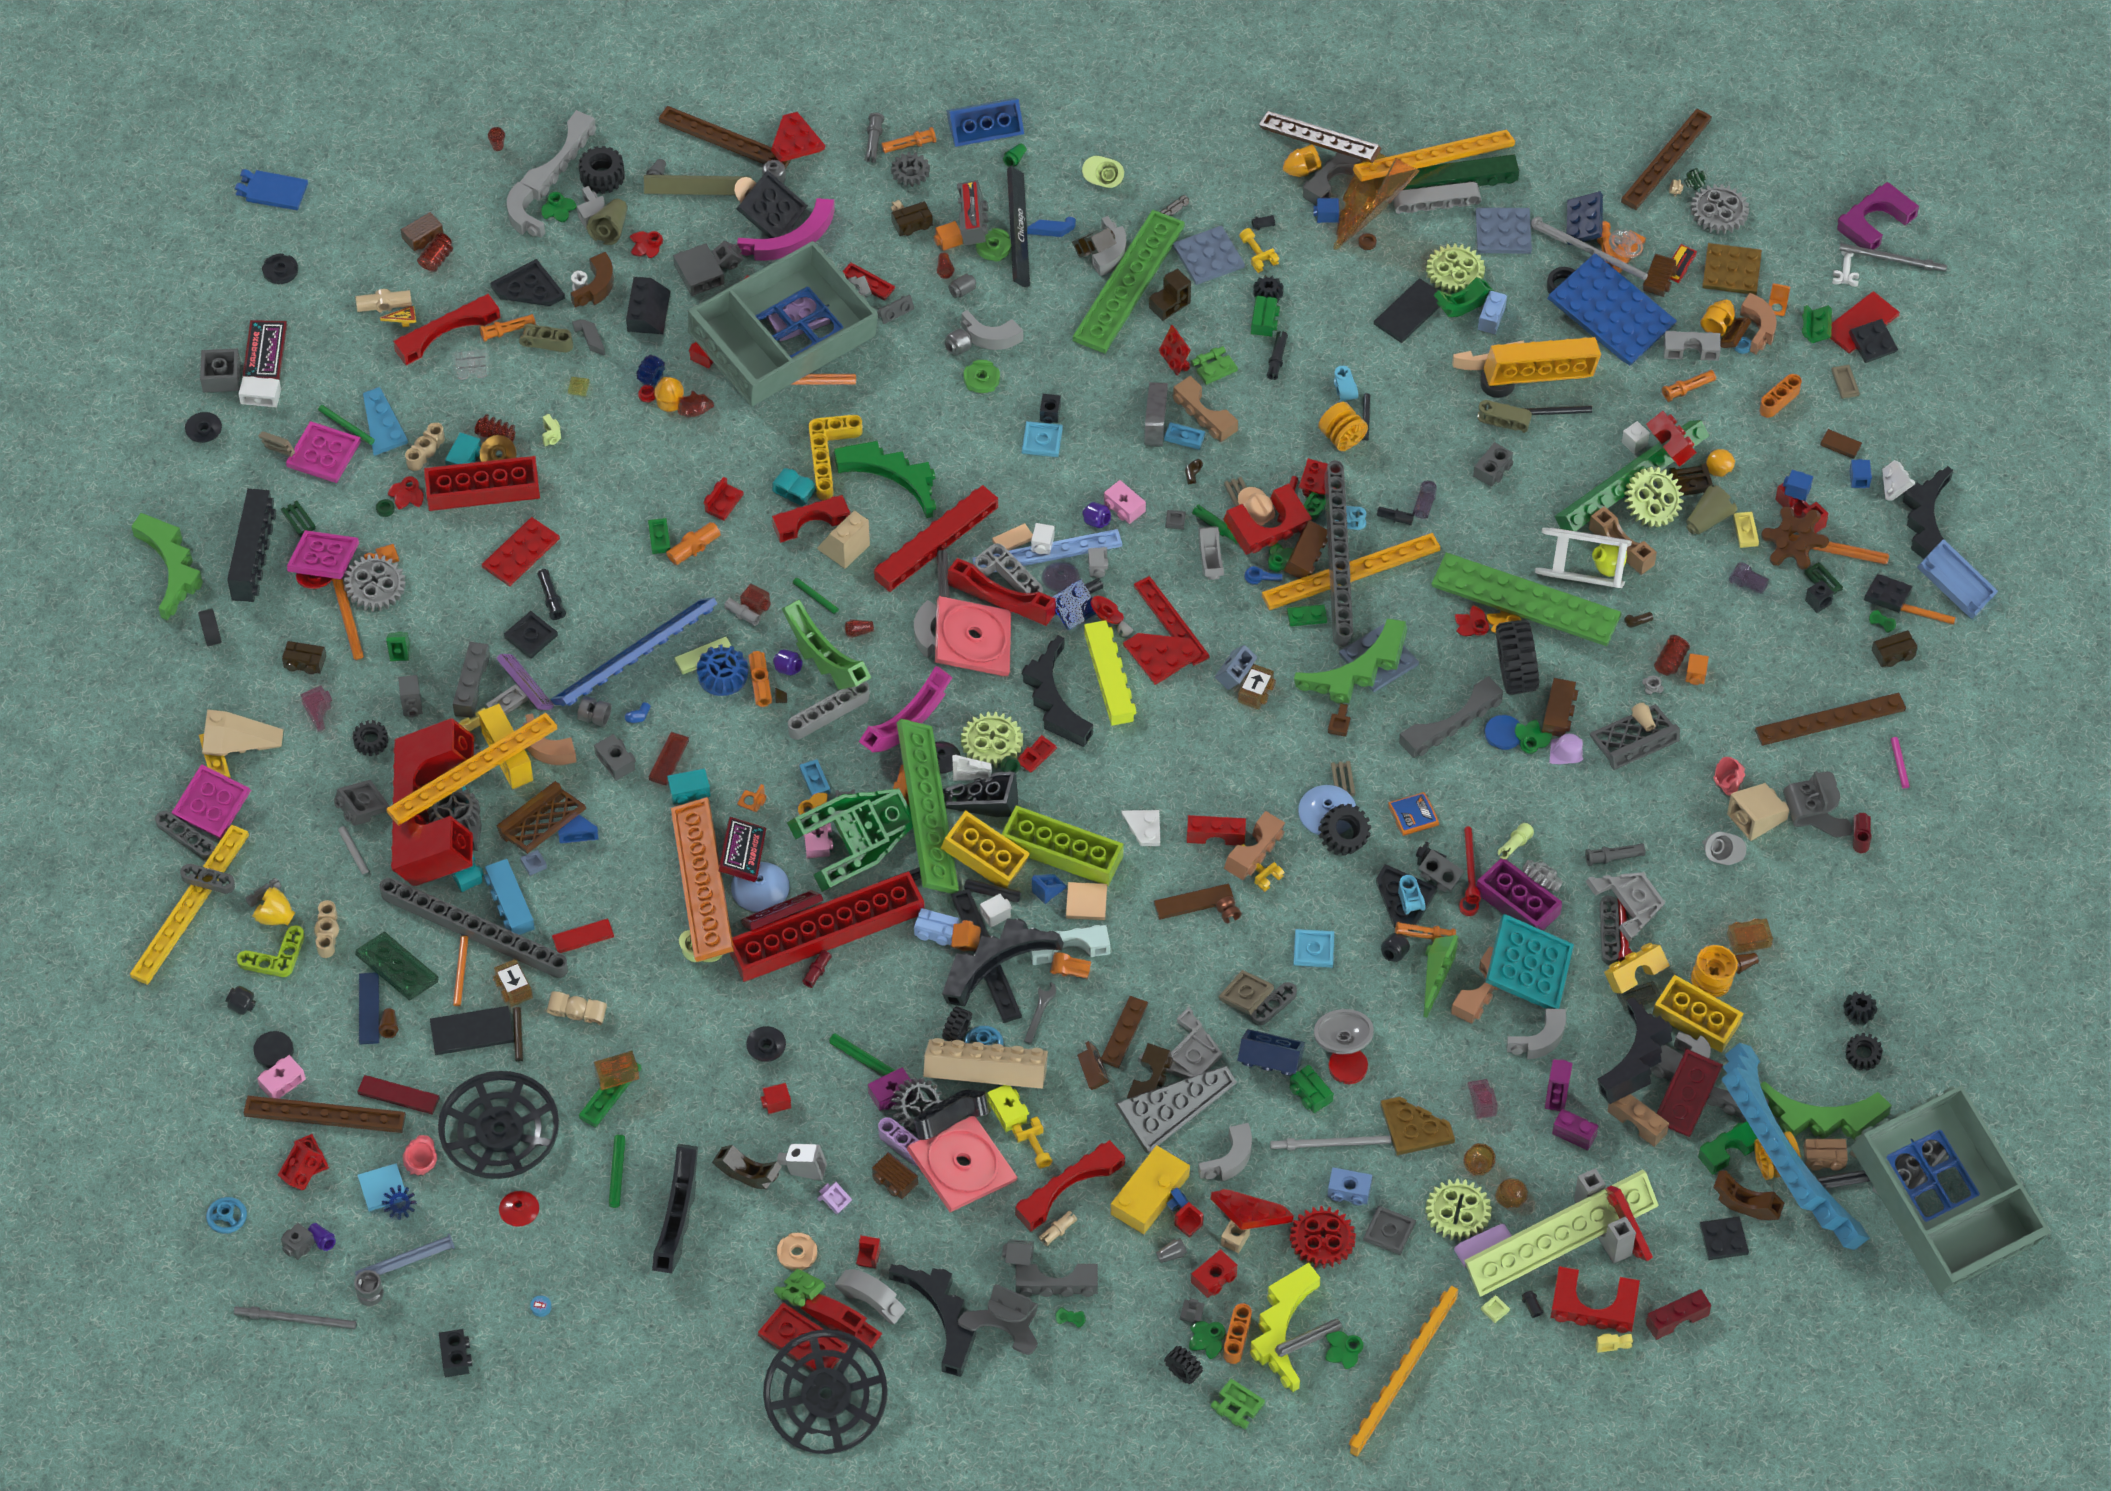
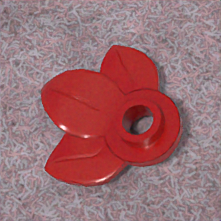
M640 231L630 235V239L636 243L631 251V254L634 256L646 254L648 258L655 257L659 253V247L663 244V237L657 231L649 233Z
M413 476L405 477L401 482L393 484L388 491V496L395 497V505L399 510L406 507L410 502L416 507H420L423 503V492L419 489L418 480ZM408 483H413L411 487H407Z
M1472 606L1470 615L1455 614V621L1460 626L1456 630L1458 634L1462 636H1472L1474 634L1483 636L1488 633L1489 624L1485 619V613L1477 606Z

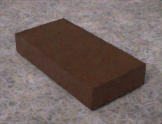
M1749 317L1735 318L1733 320V323L1720 341L1722 348H1732L1738 345L1751 324Z
M1828 429L1820 445L1855 459L1862 446V442Z

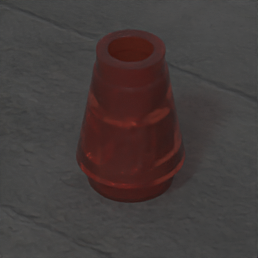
M493 127L488 133V139L494 151H501L504 147L505 132L500 127Z
M943 252L938 255L937 274L943 279H948L953 275L955 269L949 255Z
M850 619L845 622L847 637L851 636L854 638L874 631L873 621Z

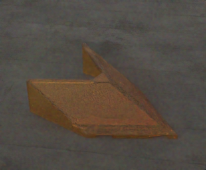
M1379 153L1375 160L1385 158L1387 156ZM1395 158L1389 172L1384 177L1361 182L1357 175L1354 174L1343 196L1345 207L1340 211L1336 232L1338 236L1333 250L1339 249L1376 218L1420 170Z

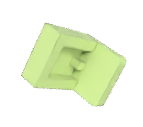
M550 414L543 416L544 428L547 431L542 434L545 447L550 444L554 445L561 439L558 421L556 419L553 420Z

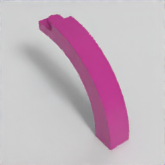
M816 198L815 207L810 217L800 227L788 234L770 239L738 238L737 245L742 251L741 254L745 256L752 254L755 256V260L759 261L776 260L787 256L812 241L816 242L826 232L833 219L835 211L834 199Z
M935 666L912 701L887 722L877 726H868L859 742L871 752H882L899 744L897 722L900 719H905L922 724L945 696L944 690L953 677L940 667Z

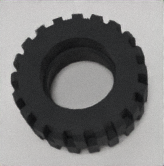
M1524 619L1499 623L1496 626V640L1501 675L1506 693L1512 695L1536 691L1539 688V672L1529 621Z

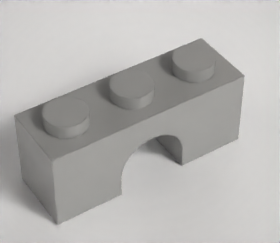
M1665 331L1664 359H1682L1684 350L1693 348L1699 351L1701 360L1719 361L1721 351L1720 333Z

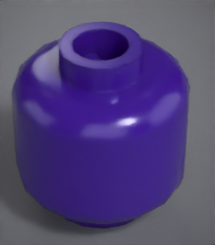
M1091 502L1083 509L1082 515L1087 525L1103 528L1111 520V513L1106 505Z
M786 649L780 650L773 659L775 670L778 673L789 676L798 673L803 665L799 653Z

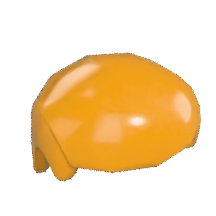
M1725 449L1712 451L1706 460L1709 473L1713 476L1723 477L1728 472H1732L1735 466L1733 455Z

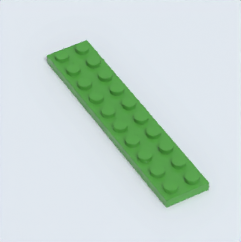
M1155 210L1151 211L1074 333V342L1104 354L1107 352L1169 253L1173 243L1185 227L1184 221Z
M1447 552L1432 581V587L1604 646H1608L1621 617V611Z
M900 719L897 722L922 885L925 888L953 894L959 891L954 857L941 849L943 841L949 833L933 728L929 725Z

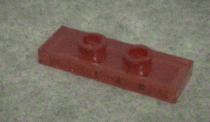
M674 732L670 733L648 776L649 781L667 786V776L673 774L689 742V737Z

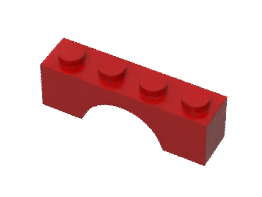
M843 495L820 502H814L807 506L797 507L784 513H778L772 516V524L779 542L782 543L798 538L801 526L812 520L825 521L832 527L838 526L850 515V511Z

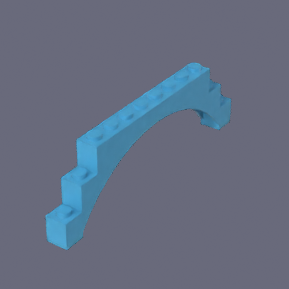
M1742 1043L1737 1044L1725 1054L1729 1062L1723 1066L1727 1073L1722 1078L1723 1083L1800 1208L1812 1211L1821 1227L1834 1231L1843 1247L1852 1250L1857 1249L1870 1237L1862 1224L1853 1218L1828 1193L1793 1149L1775 1120L1761 1089L1757 1069L1760 1060L1751 1046Z

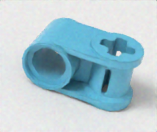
M1338 366L1334 372V385L1337 396L1339 395L1341 399L1339 401L1357 399L1358 389L1351 370L1347 366Z
M1346 506L1347 529H1363L1366 526L1365 509L1362 507Z
M1411 875L1403 876L1399 882L1398 894L1404 913L1407 915L1411 911L1419 909L1424 911L1425 901L1416 878Z

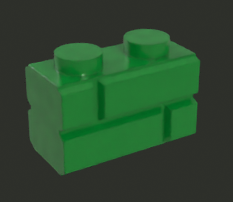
M1263 296L1255 298L1251 323L1252 335L1272 337L1273 331H1277L1278 320H1275V317H1279L1280 306H1277L1276 298H1266Z
M1307 1065L1290 1077L1289 1088L1294 1095H1299L1303 1106L1307 1110L1310 1109L1313 1113H1316L1333 1102L1334 1093L1310 1065Z

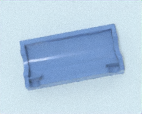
M1944 539L1917 566L1929 580L1970 618L1975 617L1998 592Z

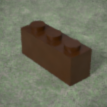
M1309 520L1301 532L1283 571L1298 579L1312 575L1315 570L1313 564L1318 562L1322 555L1320 549H1324L1328 542V538H1326L1327 529Z
M1559 678L1553 679L1542 733L1548 732L1552 736L1561 737L1566 732H1570L1572 721H1569V716L1573 717L1575 705H1572V702L1577 701L1579 690L1575 689L1576 682Z

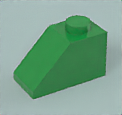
M408 632L389 633L386 637L390 661H409L410 641Z

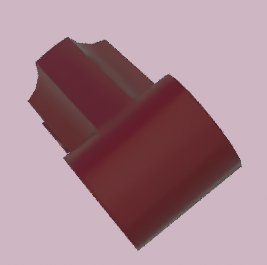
M1859 813L1853 817L1852 846L1856 852L1866 853L1870 848L1872 837L1871 816H1868L1866 813Z

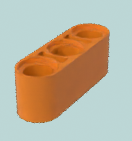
M1789 374L1766 393L1761 399L1760 414L1767 418L1773 417L1800 393L1801 377L1797 374Z
M1245 1303L1235 1306L1224 1344V1359L1230 1364H1236L1241 1360L1251 1324L1252 1310ZM1239 1315H1245L1247 1317L1240 1318ZM1239 1332L1242 1335L1236 1336L1234 1333ZM1234 1350L1237 1351V1353L1232 1354L1229 1353V1351Z

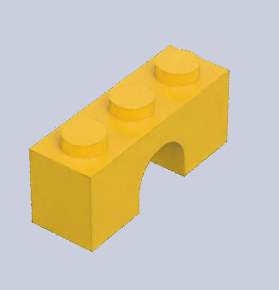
M1645 944L1639 952L1626 955L1625 960L1612 963L1609 969L1604 971L1614 993L1622 994L1638 985L1635 979V971L1639 966L1648 975H1655L1670 966L1660 945Z

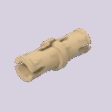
M1068 1211L1058 1221L1051 1223V1227L1040 1235L1039 1239L1042 1242L1045 1240L1044 1244L1048 1246L1059 1235L1065 1234V1230L1077 1221L1074 1214L1071 1216L1072 1212Z

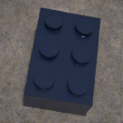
M1247 1029L1241 1039L1237 1061L1249 1067L1253 1065L1261 1066V1069L1266 1071L1279 1070L1284 1075L1296 1074L1301 1066L1305 1042Z

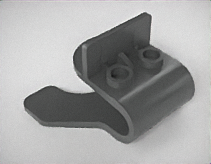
M1815 771L1809 781L1792 783L1784 788L1783 794L1794 826L1812 825L1833 837L1848 836L1852 833V827L1848 819H1839L1828 814V812L1838 806L1840 801V792L1836 787L1837 782L1833 773L1828 771L1818 773V771Z
M995 1284L988 1302V1310L964 1312L958 1319V1325L970 1331H976L984 1326L1002 1329L1012 1336L1014 1340L1012 1348L1014 1350L1030 1355L1038 1345L1029 1328L1036 1315L1038 1304L1032 1302L1028 1297Z

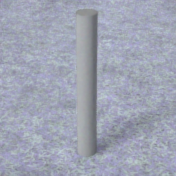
M340 827L338 831L361 874L368 873L369 870L346 827Z

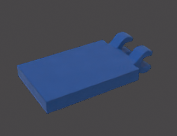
M242 169L240 174L242 176L241 182H246L248 185L245 186L242 183H237L235 190H237L236 195L246 197L247 202L298 210L307 188L308 180L258 170L253 174L249 170Z

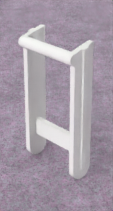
M1551 527L1542 528V533L1558 536L1553 570L1536 568L1535 573L1543 576L1623 588L1625 581L1621 580L1626 550L1631 545V540ZM1569 538L1619 546L1614 579L1565 572L1564 567Z

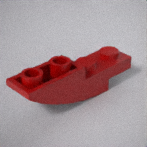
M818 1294L812 1300L807 1299L805 1305L801 1307L802 1310L831 1330L838 1329L841 1332L857 1337L868 1345L870 1349L873 1348L882 1335L880 1331L866 1322L867 1318L849 1306L822 1294Z

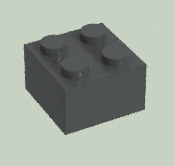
M238 348L201 350L200 381L203 393L240 390L241 361Z

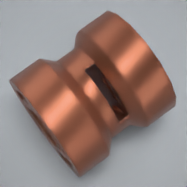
M1231 896L1222 898L1216 904L1218 912L1222 913V919L1227 924L1231 923L1228 919L1232 916L1236 921L1242 915L1240 909L1235 906L1236 902Z

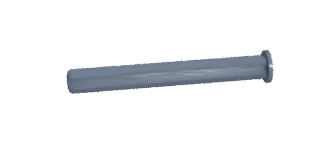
M447 1234V1237L355 1272V1276L365 1270H372L381 1275L444 1250L455 1249L450 1234Z

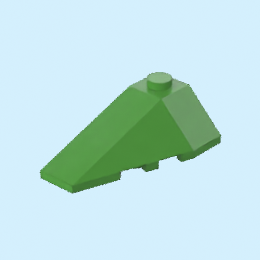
M1456 935L1435 938L1433 944H1429L1425 953L1428 958L1423 1017H1428L1456 957L1458 936Z

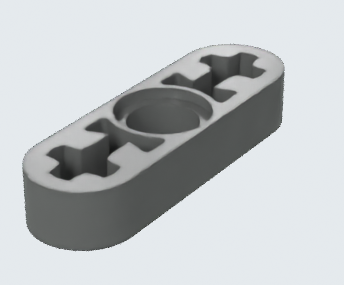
M186 864L180 870L181 878L187 884L224 894L231 893L235 889V881L230 874L194 864ZM207 875L213 877L210 882H204L202 879Z
M1290 982L1280 985L1251 1014L1252 1022L1256 1025H1265L1296 998V986ZM1292 990L1291 994L1287 993L1286 995H1284V991ZM1277 1001L1280 1005L1272 1008L1269 1006V1002ZM1263 1012H1265L1264 1018H1257V1013L1261 1015Z

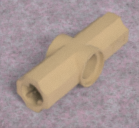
M380 289L375 294L356 296L357 312L377 310L382 313V311L387 310L390 312L392 308L412 306L410 290L390 292L387 289Z

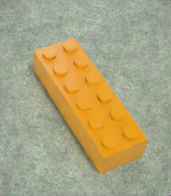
M1595 337L1491 345L1483 369L1489 386L1587 378L1594 376L1601 352Z

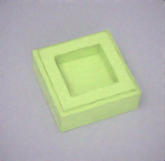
M1495 1295L1481 1307V1310L1496 1323L1510 1311V1308Z

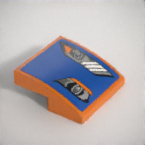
M1424 792L1388 802L1389 809L1396 819V825L1403 836L1439 825L1435 811Z

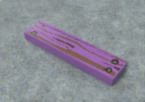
M500 654L497 657L499 663L538 710H550L554 707V704L513 655Z

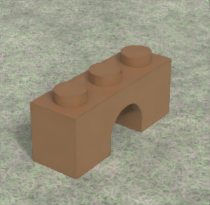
M1631 1094L1608 1105L1607 1112L1622 1123L1626 1120L1634 1123L1639 1130V1136L1654 1147L1667 1134L1669 1123Z

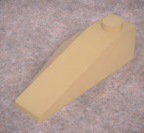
M207 710L202 754L225 756L230 752L239 751V753H245L246 750L250 749L265 750L279 748L282 746L283 729L229 712Z

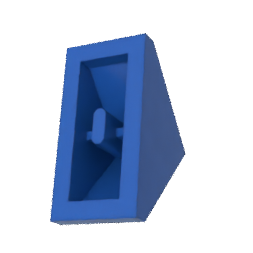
M581 815L576 816L558 831L560 843L599 840L597 826Z
M1055 874L1034 875L1032 877V892L1044 904L1067 888V885Z

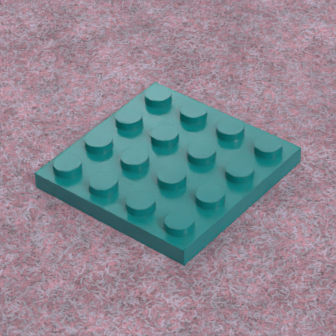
M1504 914L1500 919L1485 983L1545 1009H1559L1574 944Z

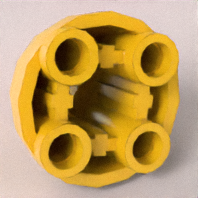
M269 887L262 898L265 901L264 904H259L252 917L261 924L272 926L285 924L288 926L296 912L292 910L288 899L280 890L275 887L273 889Z

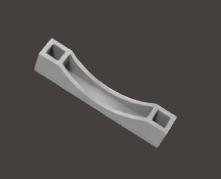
M576 110L567 121L568 135L561 151L546 164L531 169L526 173L520 183L533 190L534 199L540 200L542 196L548 194L549 187L558 181L561 172L566 171L568 163L571 159L574 160L576 158L578 150L586 145L589 136L595 134V118Z

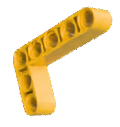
M858 415L816 418L809 423L817 497L822 501L833 497L828 441L861 436L863 431L862 419Z

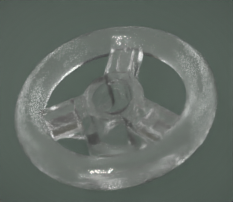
M1617 230L1609 237L1611 248L1620 256L1635 258L1643 251L1642 241L1632 231ZM1615 242L1621 244L1625 251L1619 249ZM1636 243L1638 246L1637 251L1631 252V246Z

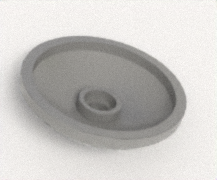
M1350 1009L1331 1011L1323 1015L1314 1027V1037L1318 1045L1336 1054L1357 1052L1365 1048L1371 1042L1374 1035L1371 1020L1363 1013Z

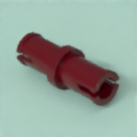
M822 950L816 961L811 963L810 970L802 981L805 986L813 988L819 976L823 975L825 966L832 958L829 952Z

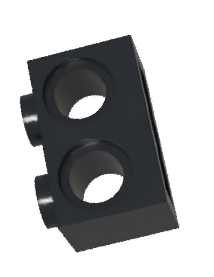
M463 1329L439 1332L445 1378L470 1374L469 1367L473 1366L471 1354L467 1355L466 1350L470 1348L469 1336L464 1335ZM455 1342L459 1343V1344L456 1345V1346H452V1345H451L452 1343H455ZM455 1361H462L459 1364H453Z

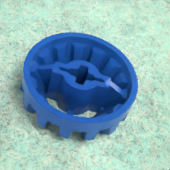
M720 644L718 648L713 649V647H710L706 653L701 654L700 660L697 662L698 682L710 694L717 696L734 694L747 681V659H744L741 651H735L733 646L726 648L723 647V644ZM725 654V658L713 659L717 655ZM729 656L734 659L736 667L731 665V662L728 660Z

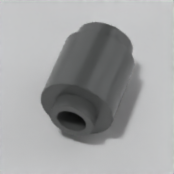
M966 273L951 282V285L948 286L949 291L954 298H961L976 288V280L972 275Z

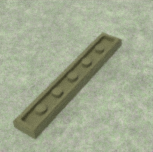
M644 175V194L735 195L736 182L740 178L751 177Z

